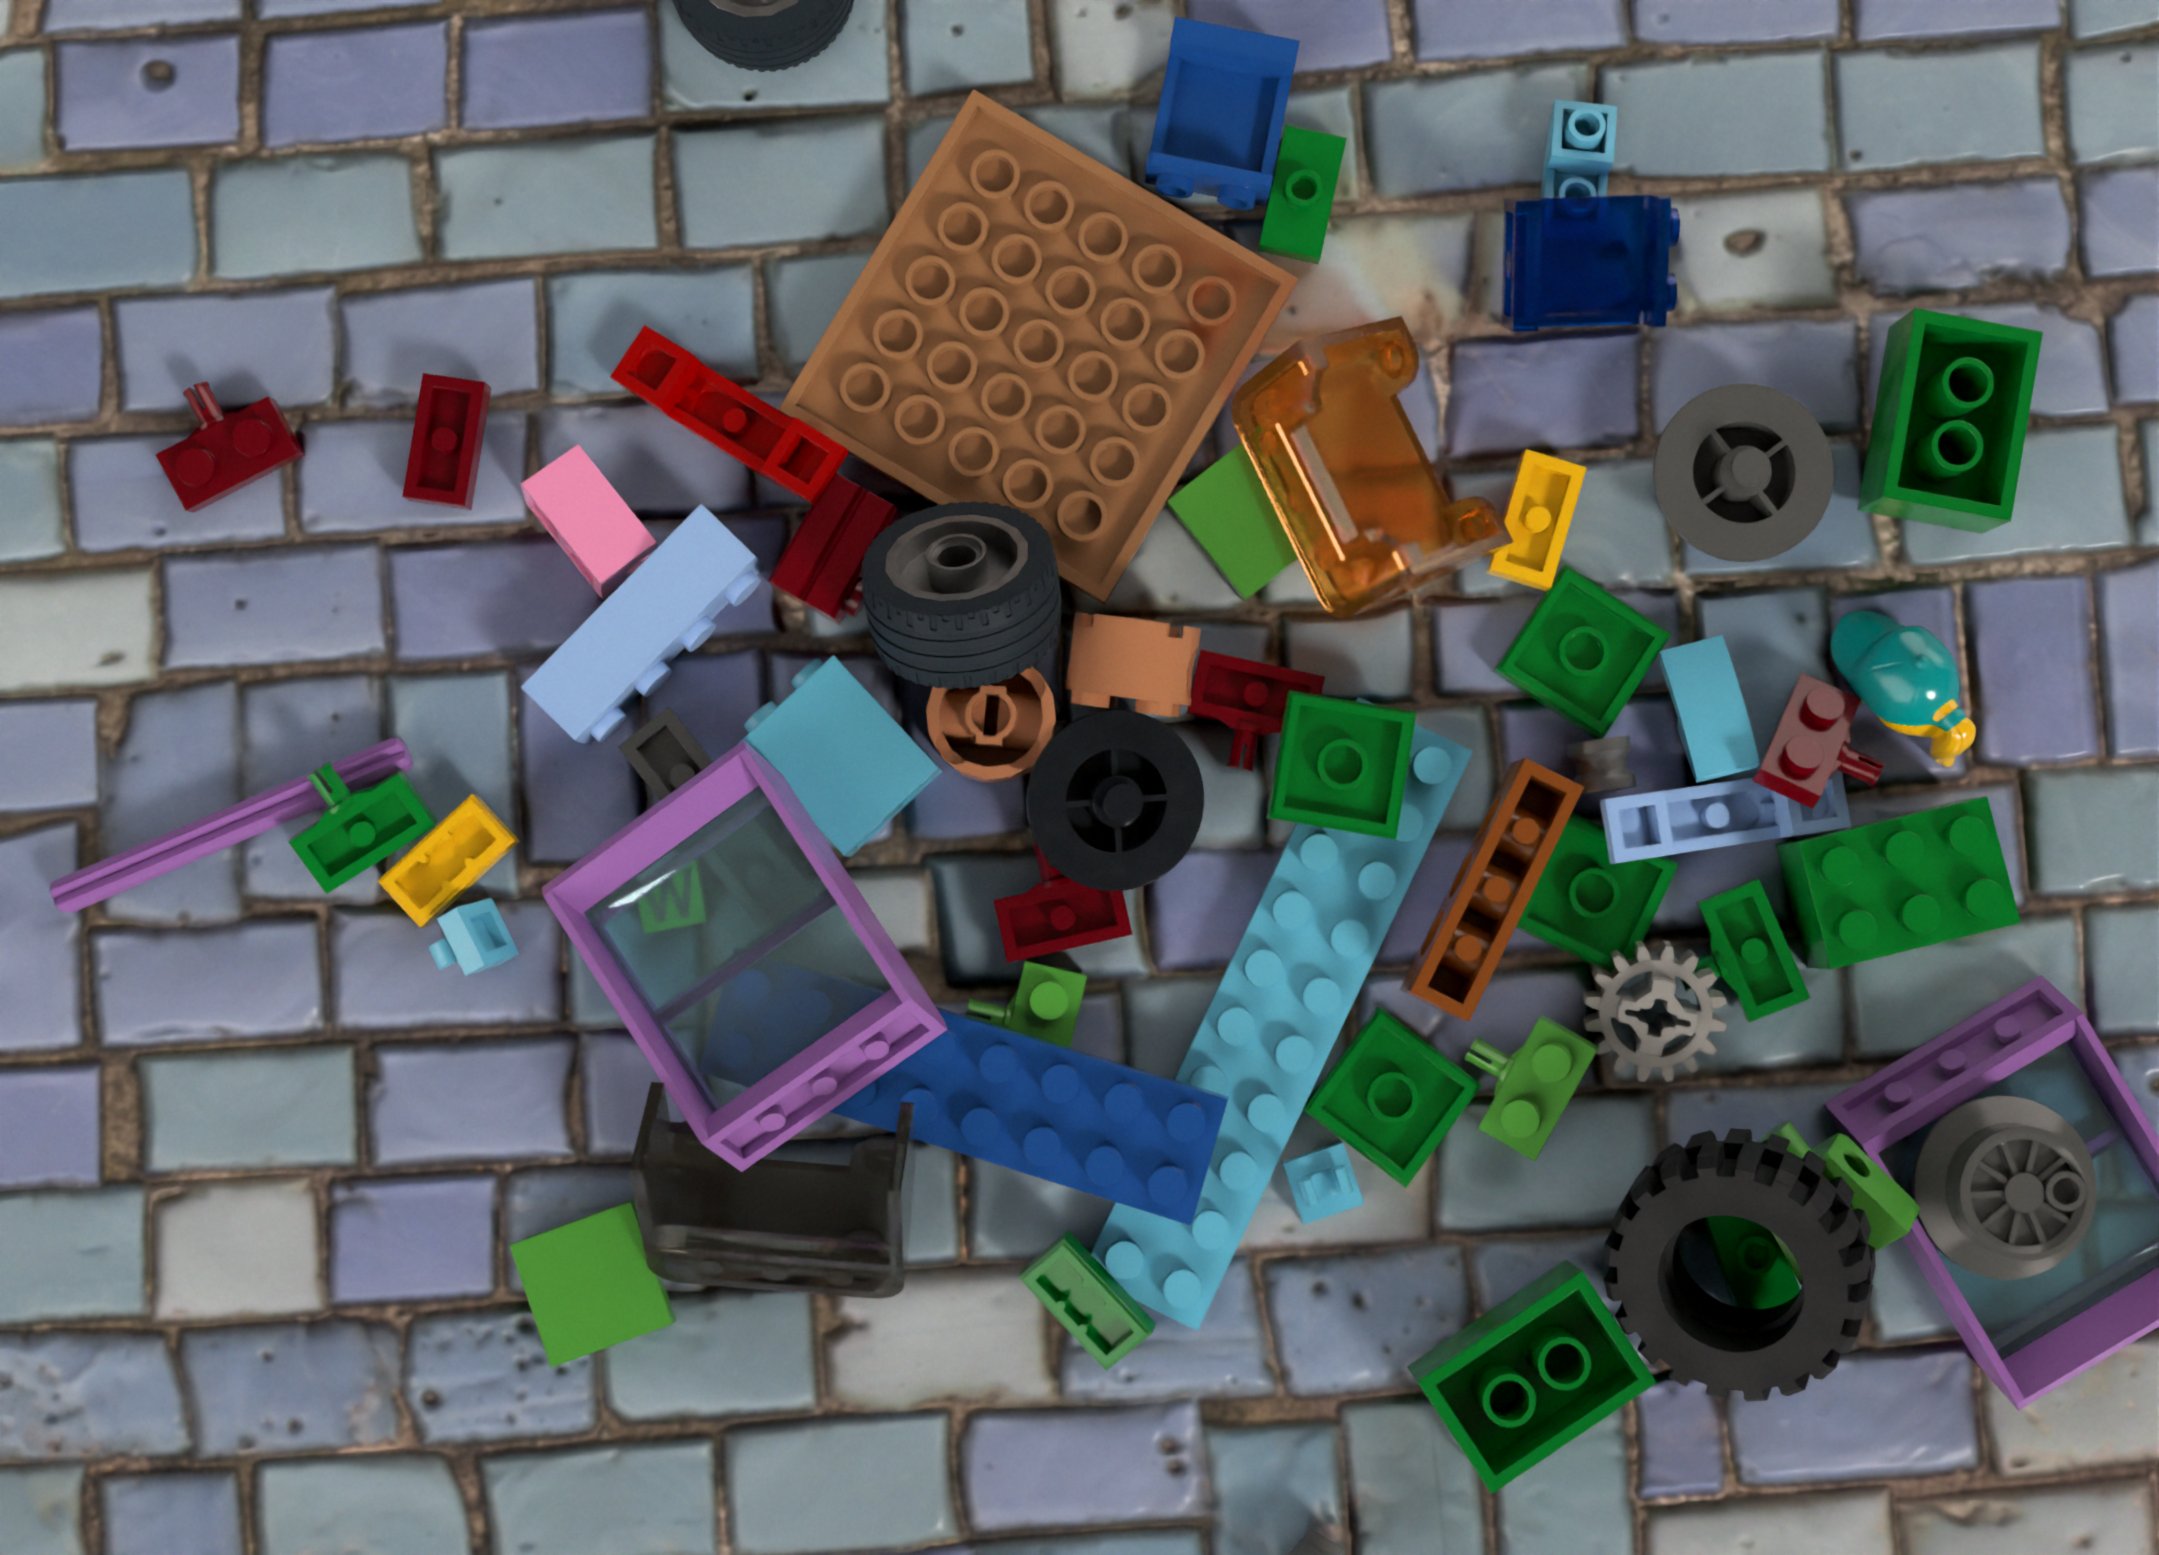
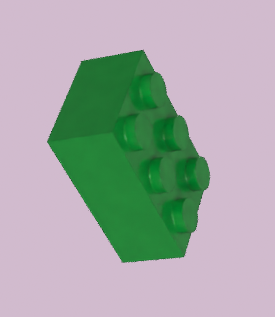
M1914 308L1891 325L1887 334L1857 511L1980 534L2010 522L2043 332Z
M1987 796L1957 800L1775 845L1807 968L1835 969L2021 923Z
M1564 1260L1407 1366L1491 1494L1657 1383L1583 1271L1568 1260Z

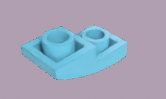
M1554 100L1542 175L1537 237L1593 243L1600 242L1605 231L1608 174L1614 164L1617 106Z
M1723 635L1660 651L1659 664L1678 716L1677 730L1695 782L1699 783L1758 768L1760 761L1752 728Z

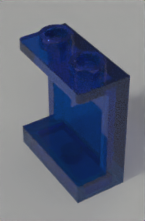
M1661 194L1504 198L1501 326L1512 332L1538 331L1539 327L1608 325L1665 327L1667 312L1674 311L1677 301L1676 276L1674 273H1668L1669 247H1676L1678 243L1680 217L1678 209L1671 208V196Z

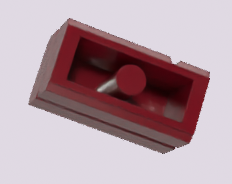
M835 473L815 505H811L768 582L774 589L838 625L841 624L846 613L856 617L865 605L862 593V561L864 553H867L868 546L871 545L872 540L876 539L880 532H883L887 526H891L893 522L901 520L902 516L899 509L890 502Z

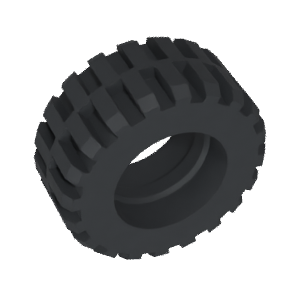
M1730 1128L1724 1141H1717L1715 1134L1710 1130L1692 1135L1685 1148L1673 1143L1661 1151L1652 1166L1646 1165L1620 1204L1611 1222L1613 1229L1605 1241L1603 1261L1608 1266H1611L1604 1277L1607 1297L1612 1301H1622L1615 1314V1318L1624 1334L1630 1335L1637 1332L1642 1340L1637 1350L1651 1364H1655L1661 1359L1672 1367L1668 1377L1686 1387L1691 1378L1707 1385L1706 1395L1727 1399L1730 1390L1743 1391L1744 1399L1747 1402L1767 1401L1773 1387H1778L1781 1394L1785 1396L1798 1393L1806 1389L1810 1374L1815 1379L1823 1380L1837 1368L1840 1354L1849 1353L1859 1335L1862 1320L1865 1317L1873 1287L1872 1279L1876 1268L1875 1248L1867 1243L1871 1232L1869 1221L1864 1210L1858 1208L1852 1210L1850 1207L1854 1192L1842 1176L1829 1181L1822 1174L1826 1161L1812 1151H1807L1802 1159L1786 1151L1790 1143L1789 1139L1770 1134L1766 1144L1752 1141L1751 1129ZM1709 1216H1736L1756 1222L1778 1236L1793 1253L1802 1273V1287L1794 1298L1771 1308L1745 1309L1723 1303L1699 1287L1687 1272L1678 1249L1677 1240L1680 1232L1687 1224Z

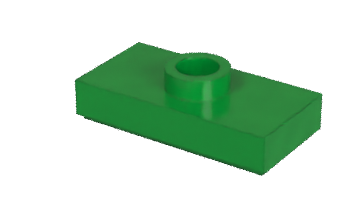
M1285 125L1258 246L1259 252L1319 264L1347 138Z
M1718 1215L1702 1218L1733 1306L1745 1309H1766L1781 1305L1798 1295L1800 1288L1795 1274L1770 1230L1756 1222L1736 1216Z
M1069 1230L1028 1263L1018 1277L1106 1371L1150 1336L1155 1328L1156 1323Z

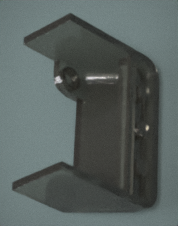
M651 1082L629 1169L648 1268L657 1276L677 1283L872 1299L889 1298L899 1294L904 1288L907 1270L916 1164L914 1103L901 1102L895 1138L875 1136L860 1142L852 1151L850 1166L760 1159L741 1172L701 1144L687 1121L681 1123L670 1122L665 1084ZM869 1230L881 1235L887 1242L843 1239L842 1237L853 1231Z

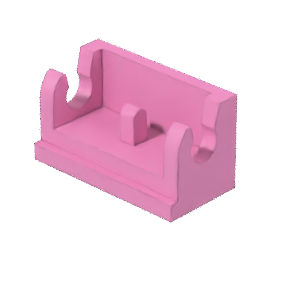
M579 444L521 483L526 505L602 600L613 593V590L620 586L650 556L649 553L657 548L656 540Z

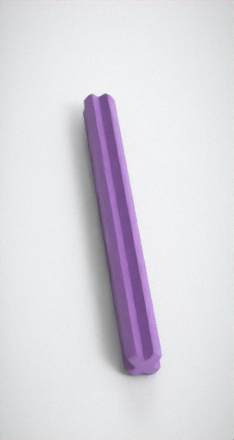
M390 738L332 763V767L352 793L355 790L376 785L400 769L403 772L409 771L413 767V761L405 742L402 739ZM305 774L59 878L51 883L50 893L59 911L73 913L328 804L312 782L307 779L306 776L308 774Z

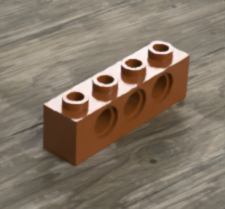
M1527 758L1511 763L1400 988L1401 991L1456 1019L1470 1021L1584 789L1583 786Z

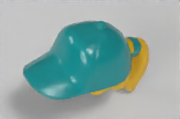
M1853 611L1846 614L1837 624L1830 645L1831 654L1839 672L1859 696L1861 702L1871 709L1884 725L1901 734L1932 738L1930 756L1940 765L1945 767L1952 766L1955 757L1963 753L1973 743L1976 727L1966 717L1958 704L1960 678L1956 661L1949 650L1931 631L1922 626H1904L1889 617L1871 611Z

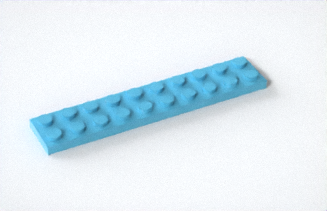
M1360 697L1354 700L1355 702L1373 704ZM1415 724L1395 840L1295 824L1173 1080L1229 1097L1193 1222L1190 1226L1114 1202L1090 1251V1254L1133 1300L1198 1331L1473 751Z

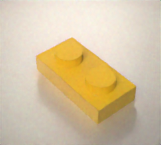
M1525 449L1518 463L1486 570L1487 574L1543 591H1547L1552 587L1587 467Z

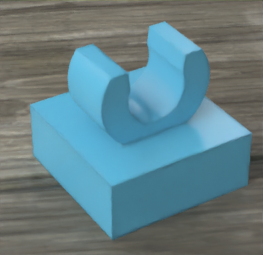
M492 898L456 907L438 917L437 920L446 937L428 947L439 970L445 969L457 962V964H460L465 976L501 965L519 955Z
M1341 1140L1281 1160L1303 1225L1364 1204L1345 1145Z

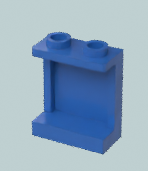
M1175 17L1153 139L1146 162L1145 183L1156 185L1155 189L1159 193L1175 198H1189L1193 193L1217 197L1219 204L1232 209L1250 210L1254 208V204L1266 207L1271 190L1300 40Z

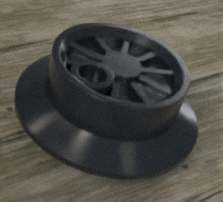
M1107 710L1088 714L1071 722L1057 732L1038 756L1031 771L1027 788L1026 808L1028 822L1040 851L1064 876L1076 883L1098 890L1123 891L1138 888L1168 873L1182 860L1193 844L1200 828L1204 809V788L1200 769L1191 750L1180 736L1155 718L1126 710Z

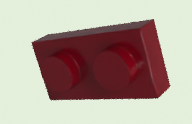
M423 373L403 498L410 502L472 510L491 395V387L486 382Z

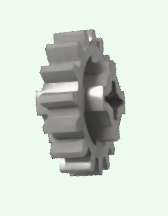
M1642 940L1635 941V957L1628 960L1616 949L1610 954L1615 968L1609 973L1604 969L1595 967L1592 975L1601 986L1600 991H1584L1582 997L1587 1006L1597 1009V1012L1583 1017L1586 1031H1602L1592 1042L1600 1047L1597 1054L1600 1055L1614 1050L1611 1059L1613 1070L1620 1073L1629 1063H1633L1636 1076L1642 1082H1646L1651 1068H1659L1666 1082L1673 1081V1066L1682 1063L1692 1073L1696 1072L1698 1066L1693 1055L1698 1050L1714 1055L1717 1051L1716 1046L1708 1037L1709 1032L1726 1031L1727 1028L1723 1017L1712 1013V1010L1727 1004L1726 997L1722 991L1706 990L1718 979L1712 969L1708 967L1694 972L1699 959L1695 952L1689 949L1677 960L1674 958L1673 946L1670 941L1665 940L1660 944L1657 954H1649ZM1645 972V977L1629 988L1621 987L1630 978ZM1676 976L1691 986L1696 996L1697 1005L1691 1004L1689 1000L1678 998L1675 995ZM1661 999L1668 1013H1657L1654 1017V1022H1646L1640 1009H1651L1654 1005V1000ZM1611 1017L1617 1018L1620 1023L1631 1025L1634 1030L1632 1036L1634 1039L1633 1046L1616 1033L1611 1023ZM1680 1034L1686 1035L1677 1044L1663 1049L1666 1043Z

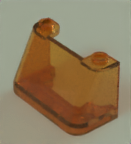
M1402 316L1298 340L1244 383L1234 394L1231 404L1232 420L1236 432L1306 576L1324 609L1335 617L1346 618L1372 609L1485 559L1514 542L1500 513L1493 503L1484 497L1471 496L1456 501L1453 504H1450L1397 396L1413 383L1419 370L1418 350Z

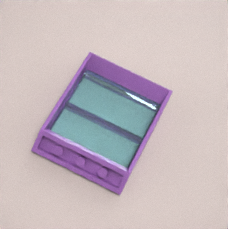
M744 740L542 887L544 899L701 1144L741 1172L948 1030L945 1020L784 776Z
M2042 975L1824 1103L1826 1112L1838 1132L1847 1135L1912 1199L1913 1168L1916 1156L1926 1135L1944 1115L1959 1105L1973 1099L1994 1095H2009L2033 1100L2047 1106L2062 1116L2082 1138L2095 1169L2097 1181L2096 1206L2092 1221L2082 1241L2067 1258L2051 1269L2021 1279H1995L1975 1274L1953 1263L1935 1247L1921 1226L1918 1216L1908 1234L1902 1237L1976 1363L2018 1411L2159 1327V1137L2084 1013Z

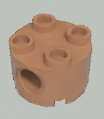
M1074 612L1070 660L1064 689L1072 690L1070 703L1117 709L1118 697L1136 699L1134 712L1179 717L1181 705L1191 706L1192 671L1196 652L1199 648L1201 629L1182 626L1181 637L1179 638L1180 628L1171 627L1170 623Z
M1033 666L1030 669L1027 668L1021 674L1014 675L1010 679L1007 678L1002 680V682L991 683L987 686L967 687L966 689L935 688L933 686L926 708L929 736L943 760L965 778L987 784L1012 782L1031 773L1038 756L1046 744L1054 737L1057 728L1053 694L1042 675Z

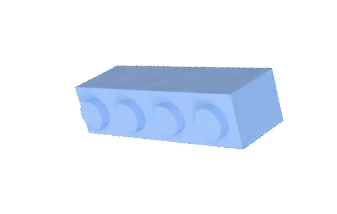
M700 504L541 665L521 688L575 741L590 745L595 739L599 743L606 741L626 721L627 715L623 710L640 693L644 697L650 696L669 678L672 670L667 665L684 648L692 652L709 638L716 628V624L712 619L729 602L734 607L738 606L754 592L761 582L757 574L764 565L708 509Z

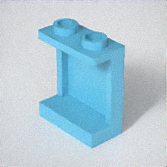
M833 655L825 663L820 658H816L806 665L791 681L796 690L778 707L773 701H770L755 712L744 725L749 734L740 742L743 740L747 742L784 776L818 829L844 856L852 857L943 771Z

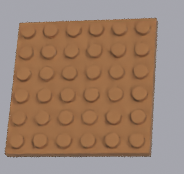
M973 89L778 410L792 419L794 417L800 419L849 450L848 454L935 506L964 501L989 502L990 504L996 503L1001 506H1010L1012 509H1018L1020 512L1028 514L1029 517L1036 519L1037 523L1043 526V529L1045 528L1051 539L1057 560L1059 579L1105 606L1294 290L1298 278Z

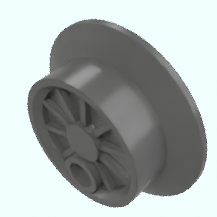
M1731 384L1720 386L1698 395L1672 417L1665 427L1656 448L1653 480L1655 493L1664 516L1673 529L1687 543L1719 559L1735 562H1754L1769 559L1790 550L1803 541L1816 528L1831 498L1834 466L1831 449L1822 428L1800 403L1790 396L1769 387L1756 384Z
M1994 1095L1973 1099L1959 1105L1944 1115L1932 1127L1922 1142L1916 1156L1912 1177L1913 1200L1921 1208L1917 1215L1921 1226L1935 1247L1949 1260L1963 1269L1988 1278L2021 1279L2051 1269L2076 1249L2085 1236L2093 1218L2097 1198V1181L2092 1158L2086 1145L2076 1130L2062 1116L2047 1106L2033 1100L2009 1095Z

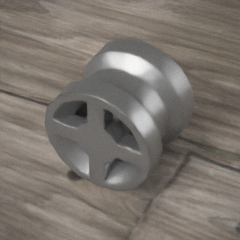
M1630 736L1610 737L1566 745L1567 756L1576 766L1577 776L1573 782L1584 787L1581 795L1637 787L1635 773L1628 769L1626 755L1631 750Z

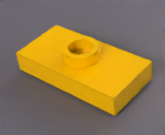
M471 794L388 870L378 882L420 928H426L519 843L520 840L478 795Z

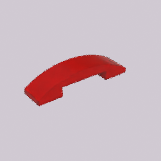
M646 325L642 327L610 376L620 386L705 442L815 505L849 453L846 447L796 417L792 419L705 366L692 353Z

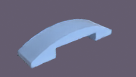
M1837 770L1828 779L1823 794L1813 809L1753 782V778L1600 800L1610 864L1850 828L1851 822L1842 772Z

